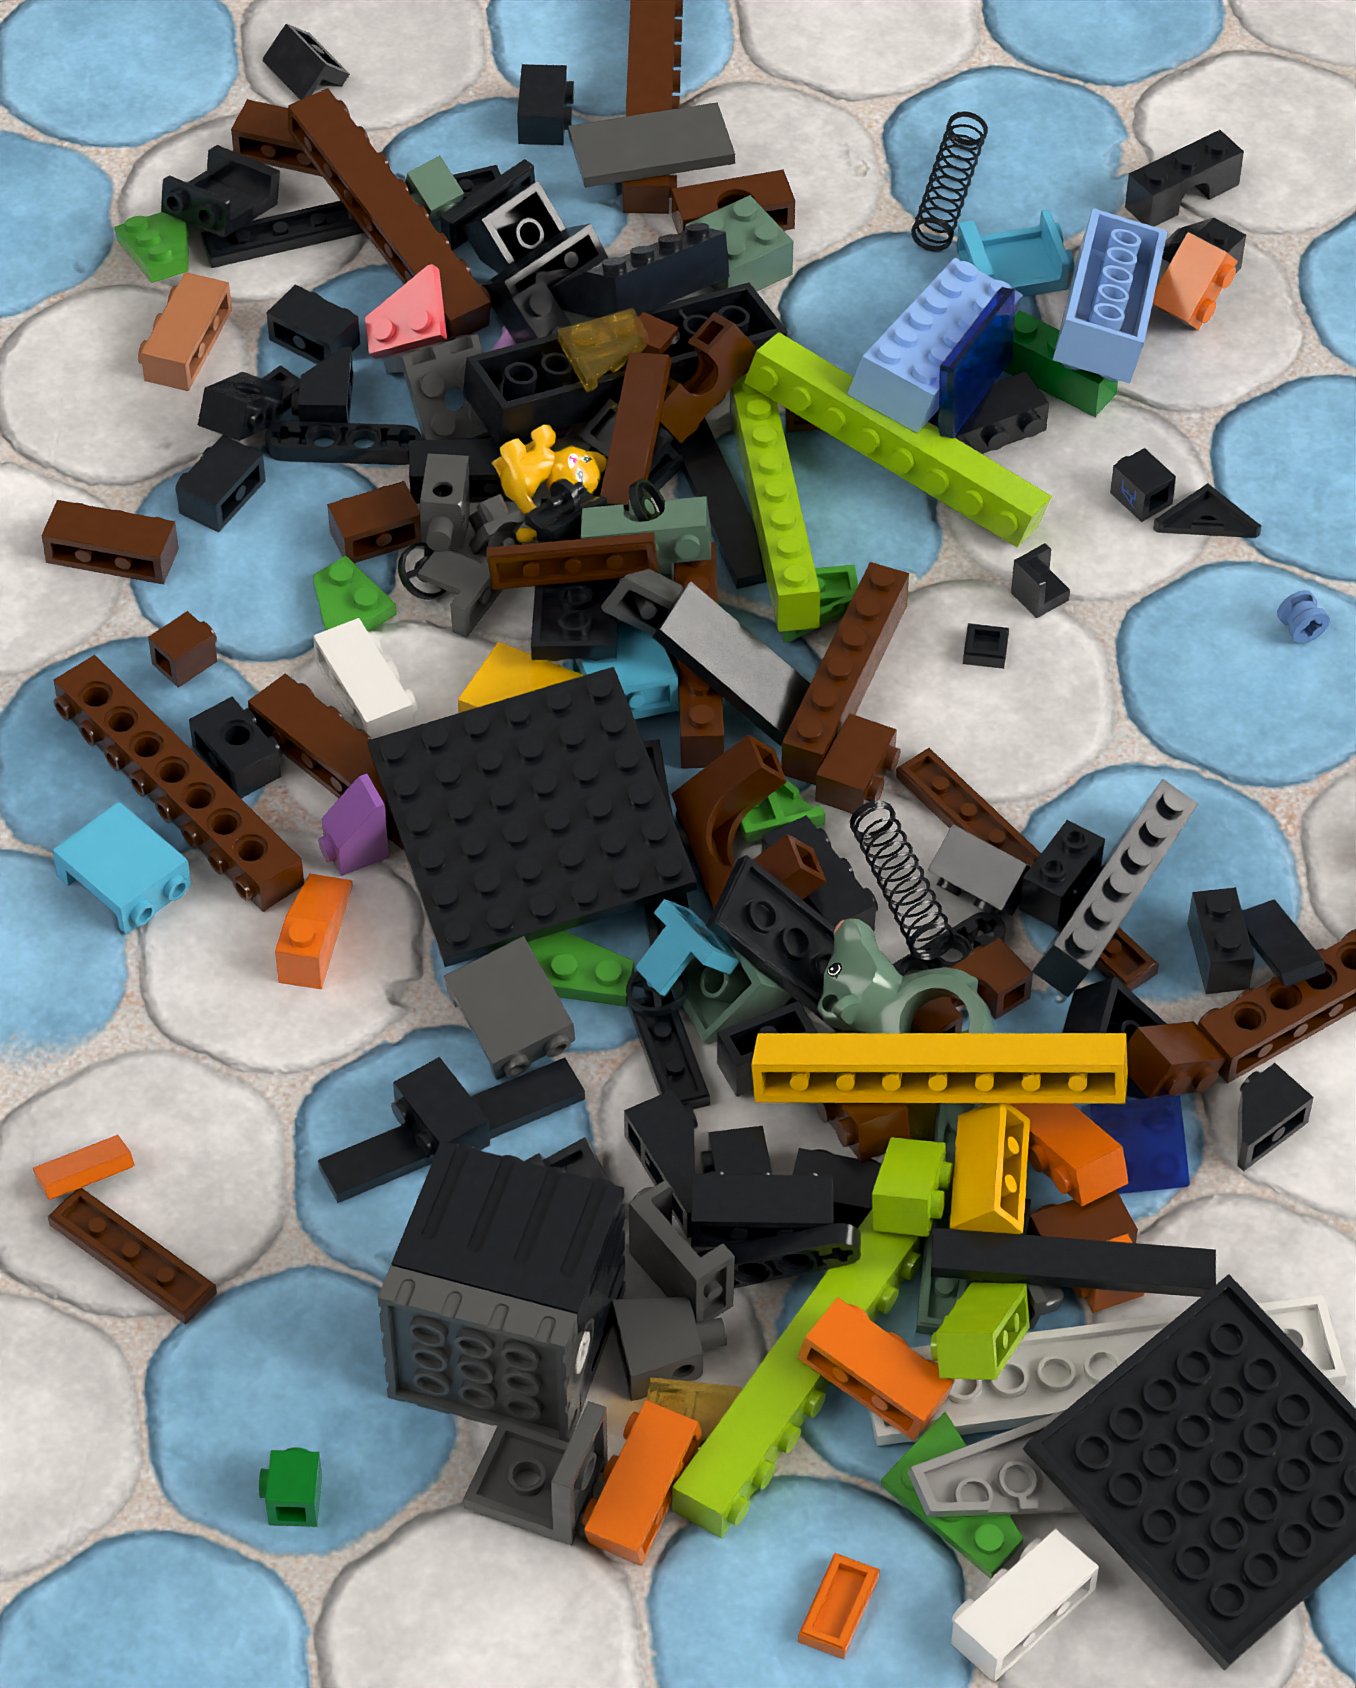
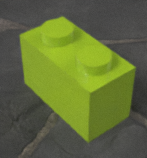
M890 1138L872 1192L873 1231L929 1237L934 1218L941 1219L943 1215L945 1201L943 1190H950L953 1181V1163L946 1162V1143Z

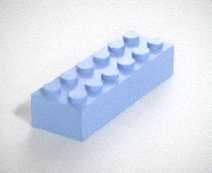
M1094 208L1092 209L1079 248L1053 361L1060 362L1069 369H1083L1100 374L1101 377L1109 381H1123L1130 384L1146 337L1167 236L1166 230Z
M954 258L862 356L847 395L918 433L997 344L998 333L1014 317L1023 294L1013 290L1008 283L995 280L980 272L973 264Z

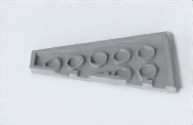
M1065 1410L912 1466L907 1474L926 1516L1078 1513L1077 1508L1023 1450L1030 1439Z

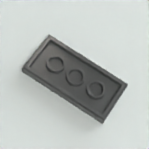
M718 102L568 126L569 139L585 188L735 164V151Z

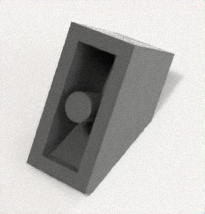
M651 569L627 574L601 608L604 612L653 636L683 587Z

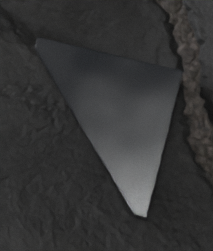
M1207 483L1154 519L1153 530L1157 533L1257 538L1260 536L1262 526Z

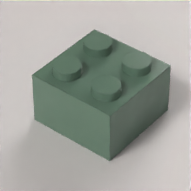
M751 195L685 225V231L686 226L690 224L706 223L711 229L726 232L730 277L710 285L714 291L748 282L756 291H759L793 275L794 241Z

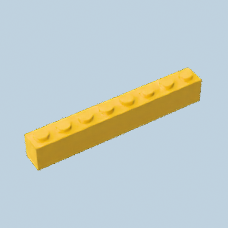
M758 1033L751 1064L755 1103L1125 1104L1128 1075L1126 1033Z

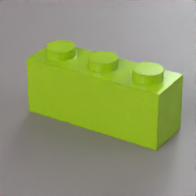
M970 1283L961 1298L956 1300L955 1306L949 1315L944 1317V1321L937 1332H934L931 1337V1357L933 1361H938L939 1378L996 1380L1030 1329L1026 1283Z

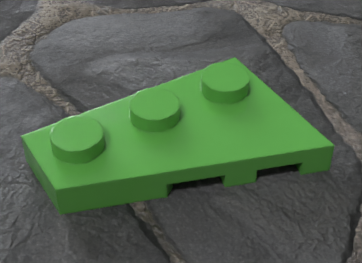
M160 212L147 217L134 216L127 219L125 224L114 227L117 241L151 283L189 271V248L187 244L189 239V223Z
M566 931L528 942L558 997L627 1007L626 985L634 974L633 960Z
M944 1412L881 1479V1486L980 1571L992 1579L1023 1545L1024 1538L1010 1515L927 1517L907 1474L908 1470L914 1465L966 1447L965 1442L949 1416Z

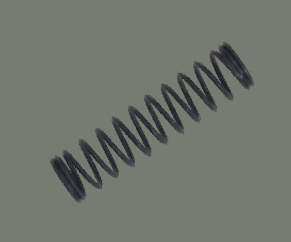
M957 112L951 115L946 125L943 141L940 144L932 173L929 176V182L922 196V203L919 206L915 223L911 229V236L914 242L925 250L943 251L952 243L957 220L961 216L964 199L968 195V188L974 175V168L978 164L981 147L984 145L988 134L986 122L972 112ZM969 117L981 124L983 134L971 125L958 124L951 126V124L958 118ZM968 127L979 133L980 138L975 140L967 135L955 134L953 129ZM950 140L953 143V145L947 146L946 142ZM955 141H957V142H959V143H961V144H964V145H969V146H971V145H976V147H974V148H968V147H965V146H963V145L957 144ZM957 147L967 150L973 157L964 158L955 155L949 148ZM947 150L950 155L944 156L943 152ZM957 158L968 163L970 167L959 168L950 164L946 159ZM943 160L947 165L940 166L939 162ZM953 168L959 170L966 177L955 178L946 174L943 169ZM940 171L943 175L937 176L936 172ZM939 179L955 180L963 188L953 189L941 183ZM937 181L940 186L934 187L933 182ZM936 189L951 190L959 198L949 199L943 197ZM933 191L936 196L930 197L929 193ZM932 200H946L951 202L956 208L944 209L936 205ZM930 202L934 207L927 208L926 203ZM929 210L944 211L953 219H939L932 215ZM926 212L930 217L923 218L922 214ZM954 222V225L951 227L948 223ZM927 223L937 224L944 230L934 229ZM924 224L927 228L938 233H947L948 239L943 241L930 239L921 232L919 225ZM916 229L917 232L929 242L943 245L932 246L922 242L916 234Z
M885 801L865 803L852 814L850 819L851 831L854 833L858 843H860V849L864 853L867 863L871 866V872L877 878V884L882 890L883 897L888 902L889 909L894 914V920L900 926V932L906 938V944L909 947L910 953L913 957L920 960L938 958L953 946L955 941L954 929L948 924L947 916L942 913V906L936 901L935 892L930 889V881L924 877V869L919 866V859L915 854H912L913 847L907 842V835L901 830V823L898 819H895L896 812L891 804ZM878 809H885L890 812L889 818H881L874 821L864 832L858 831L860 822L870 812ZM864 811H866L864 814L861 815V817H860V818L858 819V821L856 822V820H857V818L860 816V814L863 813ZM888 821L880 829L867 833L877 823ZM895 822L897 825V829H890V827ZM896 832L891 839L883 843L873 844L882 835ZM899 834L902 835L903 841L892 842ZM873 838L870 843L863 841L864 839ZM901 844L896 851L879 856L887 847ZM905 845L908 847L909 852L897 854ZM883 846L875 855L869 853L871 847ZM900 856H907L901 863L885 867L891 860ZM890 857L881 867L875 865L876 859ZM910 857H912L915 861L914 864L902 866L910 859ZM913 867L908 874L900 878L890 879L898 871ZM896 869L887 878L881 877L882 870ZM916 869L920 871V876L909 877ZM919 879L913 886L905 890L896 891L905 882ZM922 880L926 883V888L913 890ZM901 881L893 890L886 888L888 882ZM925 891L919 898L902 903L911 894ZM908 892L899 902L892 900L894 894ZM928 892L932 895V900H924L918 902L922 898H924ZM930 903L924 910L915 914H909L917 906ZM914 904L905 914L898 912L899 906ZM934 904L938 907V912L924 914ZM924 914L917 918L910 926L904 924L905 918ZM936 915L930 922L915 926L923 918ZM940 916L944 920V922H935ZM942 928L930 937L918 938L930 929ZM945 929L950 932L948 941L936 949L925 951L914 947L915 941L931 940L938 937ZM911 930H916V931L910 936Z

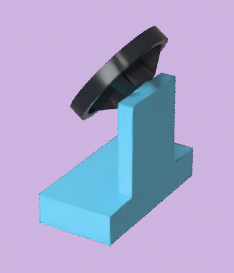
M666 899L661 902L654 912L666 926L635 967L637 971L630 977L626 985V995L630 1006L636 1012L645 1016H664L676 1011L685 1003L689 994V985L683 970L694 956L703 965L729 975L740 962L735 954L706 927V924L691 909ZM681 980L683 990L679 997L670 1004L662 1006V999L670 993L672 985ZM634 986L643 988L645 995L649 999L654 1000L655 1007H646L637 1003L632 997Z

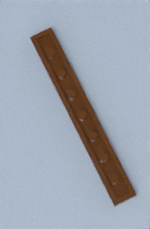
M930 748L896 768V778L949 829L954 824L1030 866L1040 856L1041 853ZM1069 914L1066 916V918L1063 920V922L1057 929L1054 928L1057 932L1060 930ZM1118 927L1094 964V967L1107 979L1113 976L1116 977L1124 986L1132 991L1158 973L1159 964Z

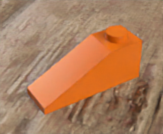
M309 874L285 917L275 949L279 983L322 990L352 890V880Z

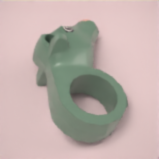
M851 918L842 920L835 927L833 955L824 973L823 994L817 1007L827 1025L857 1033H910L911 1023L919 1009L931 1000L940 997H951L963 1001L967 1007L970 1017L968 1033H994L995 1029L989 1007L977 993L979 979L962 970L947 967L924 970L904 977L898 973L888 958L880 951L876 943L875 933L868 924L859 919Z

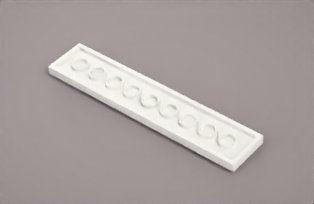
M1325 1295L1257 1303L1334 1386L1345 1385L1347 1374ZM1181 1313L1026 1333L996 1380L954 1379L955 1382L946 1402L915 1441H918L944 1412L947 1413L958 1433L965 1435L1017 1428L1066 1410ZM931 1345L910 1348L924 1359L932 1360ZM870 1411L876 1446L912 1441Z

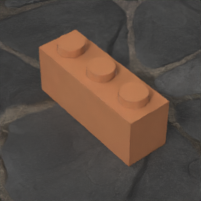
M185 272L178 286L171 288L166 308L163 313L157 314L149 339L144 340L139 348L138 362L143 367L144 381L185 391L190 390L232 311L229 282Z

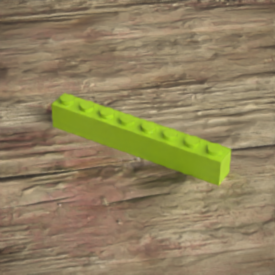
M780 332L756 351L744 381L747 385L1017 548L1038 528L1052 498L1048 493L929 422L916 433L847 395V392L854 378L853 376Z
M746 373L730 388V414L778 632L820 628V588L778 405L774 400L744 383L747 376Z
M873 1210L869 1212L858 1228L861 1234L860 1259L850 1265L828 1269L673 1485V1512L721 1539L731 1524L738 1526L743 1521L750 1507V1497L757 1488L763 1490L769 1484L776 1469V1464L774 1463L782 1452L789 1454L801 1434L800 1426L807 1416L814 1418L818 1414L826 1398V1393L824 1392L831 1384L830 1381L797 1358L804 1338L837 1297L848 1305L852 1304L861 1308L873 1323L881 1312L887 1314L896 1302L900 1284L904 1279L911 1280L921 1265L923 1257L919 1254L920 1236L873 1231Z

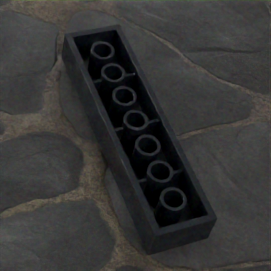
M750 282L665 304L647 312V314L678 327L676 340L664 352L672 360L669 372L670 378L683 384L695 375L699 359L696 351L688 341L714 312L733 322L757 349L778 332L787 337L788 331ZM639 316L621 324L601 321L466 357L463 395L498 445L517 438L520 440L531 437V432L542 425H550L553 430L592 420L609 398L619 404L629 352H639L623 345L624 333Z

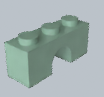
M706 496L665 500L664 512L659 517L645 522H635L625 517L624 504L582 508L581 539L654 532L659 564L711 560V525Z

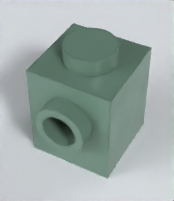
M441 156L409 171L406 175L405 183L409 189L410 196L418 206L422 205L426 209L431 224L438 220L440 221V215L463 201L464 192Z

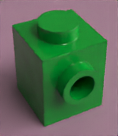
M299 1447L288 1448L285 1451L271 1450L269 1469L261 1468L259 1476V1497L265 1498L269 1525L317 1527L322 1484L319 1452H311Z

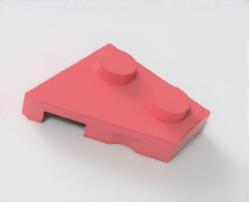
M427 265L365 317L368 351L372 357L377 359L447 340L440 272L435 265Z

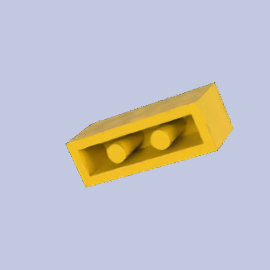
M985 1103L958 1115L950 1229L1007 1234L1023 1233L1030 1119L1010 1103Z

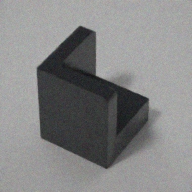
M1046 543L1015 559L1013 565L1011 594L1035 618L1069 601L1070 589L1050 570L1052 549Z

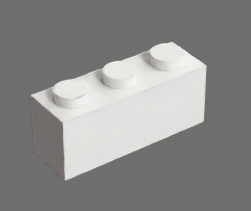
M357 618L313 635L316 664L356 729L364 730L371 739L414 727L413 713L418 712L415 697L409 688L404 690L400 685L397 668L392 660L386 661L382 656V648L374 631L368 632L361 620Z
M1056 1528L1043 1540L1040 1538L1034 1539L1024 1549L1020 1556V1561L1009 1571L1006 1568L998 1571L989 1581L984 1594L976 1601L968 1599L957 1609L952 1617L951 1644L989 1679L995 1682L1095 1590L1099 1566Z

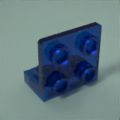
M1180 1095L1126 1100L1125 1104L1097 1103L1081 1106L1082 1113L1123 1146L1129 1183L1117 1189L1119 1194L1182 1188L1190 1185Z

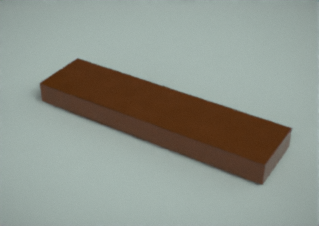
M629 352L600 496L607 498L608 506L624 504V510H629L630 485L639 479L648 480L672 362L669 355Z
M654 532L487 548V562L492 590L624 578L627 574L651 569L659 574Z
M83 1188L75 1190L48 1215L49 1225L185 1325L217 1294L216 1284Z

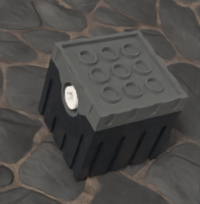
M441 1141L378 1295V1307H381L379 1314L381 1332L384 1334L382 1346L383 1356L386 1358L384 1364L386 1382L389 1383L387 1388L388 1398L414 1403L417 1406L447 1414L462 1416V1418L491 1426H498L500 1420H504L569 1443L613 1326L612 1300L623 1299L626 1290V1281L623 1280L625 1276V1256L623 1255L625 1250V1230H622L625 1223L624 1204H622L624 1187L617 1186L602 1178L590 1179L570 1174L559 1167L547 1168L527 1163L516 1156H500L480 1151L469 1144H453Z

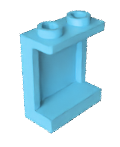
M1050 210L1041 211L1040 224L1036 227L988 235H979L974 220L959 222L957 253L960 261L969 262L976 266L980 272L991 278L1008 283L1013 290L1023 294V297L1067 290L1069 273L1074 271L1073 255L1070 249L1065 250L1060 223H1054Z
M628 623L618 624L617 659H571L573 670L575 672L581 671L583 676L614 667L634 719L679 711L678 676L665 648L653 639L651 635Z
M120 801L52 850L57 877L68 886L76 880L80 882L116 914L119 929L125 934L130 933L138 926L145 925L156 912L171 901L180 899L191 886L188 859Z

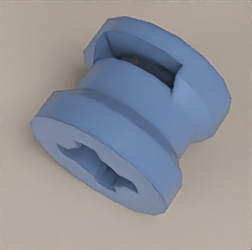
M1307 590L1291 594L1279 605L1277 610L1278 618L1284 625L1290 626L1289 634L1297 643H1307L1316 639L1327 629L1330 623L1327 613L1322 608H1317V599Z

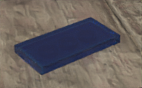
M1001 287L940 365V436L952 439L955 437L1013 359L1015 289Z

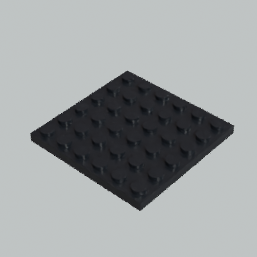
M614 667L367 741L370 756L444 967L487 955L523 936L529 942L697 890L696 877Z
M1230 1274L1224 1277L1030 1439L1023 1448L1026 1454L1224 1671L1356 1555V1408Z

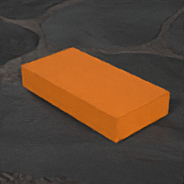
M117 1134L33 1167V1172L37 1183L47 1198L52 1200L133 1168L135 1164L130 1150Z
M834 1553L800 1629L798 1642L844 1659L879 1580L880 1569Z

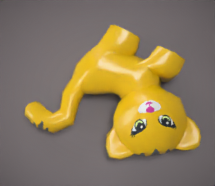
M542 425L531 432L533 441L529 444L524 445L517 438L500 447L501 457L493 460L491 463L500 477L505 495L516 503L525 516L526 513L537 507L531 498L540 484H546L550 490L553 482L564 478L572 484L580 482L588 492L594 495L600 483L601 474L606 468L607 458L598 452L585 451L573 445L553 452L550 447L555 443L556 433L550 425ZM530 527L519 528L516 532V539L520 543L534 542L539 539L538 532Z

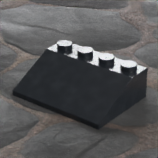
M706 223L690 224L686 226V231L661 236L658 238V242L649 246L634 247L630 250V254L623 257L605 259L602 261L601 266L554 286L549 291L564 311L621 324L640 316L643 312L647 313L729 278L726 232L711 229Z

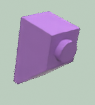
M364 774L354 781L321 818L323 837L318 838L321 853L327 863L334 862L341 876L389 858L385 804L368 774Z

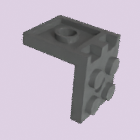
M478 334L454 336L444 341L382 358L386 373H404L423 440L465 439L489 432L465 396L462 407L457 411L448 409L444 403V395L452 387L459 389L463 394L466 357L483 353Z
M588 1401L569 1443L500 1420L463 1498L464 1508L572 1546L575 1540V1527L582 1512H585L588 1503L594 1498V1485L600 1472L604 1473L608 1463L607 1407ZM531 1471L536 1473L540 1480L531 1487H522L515 1483L514 1478L521 1472Z

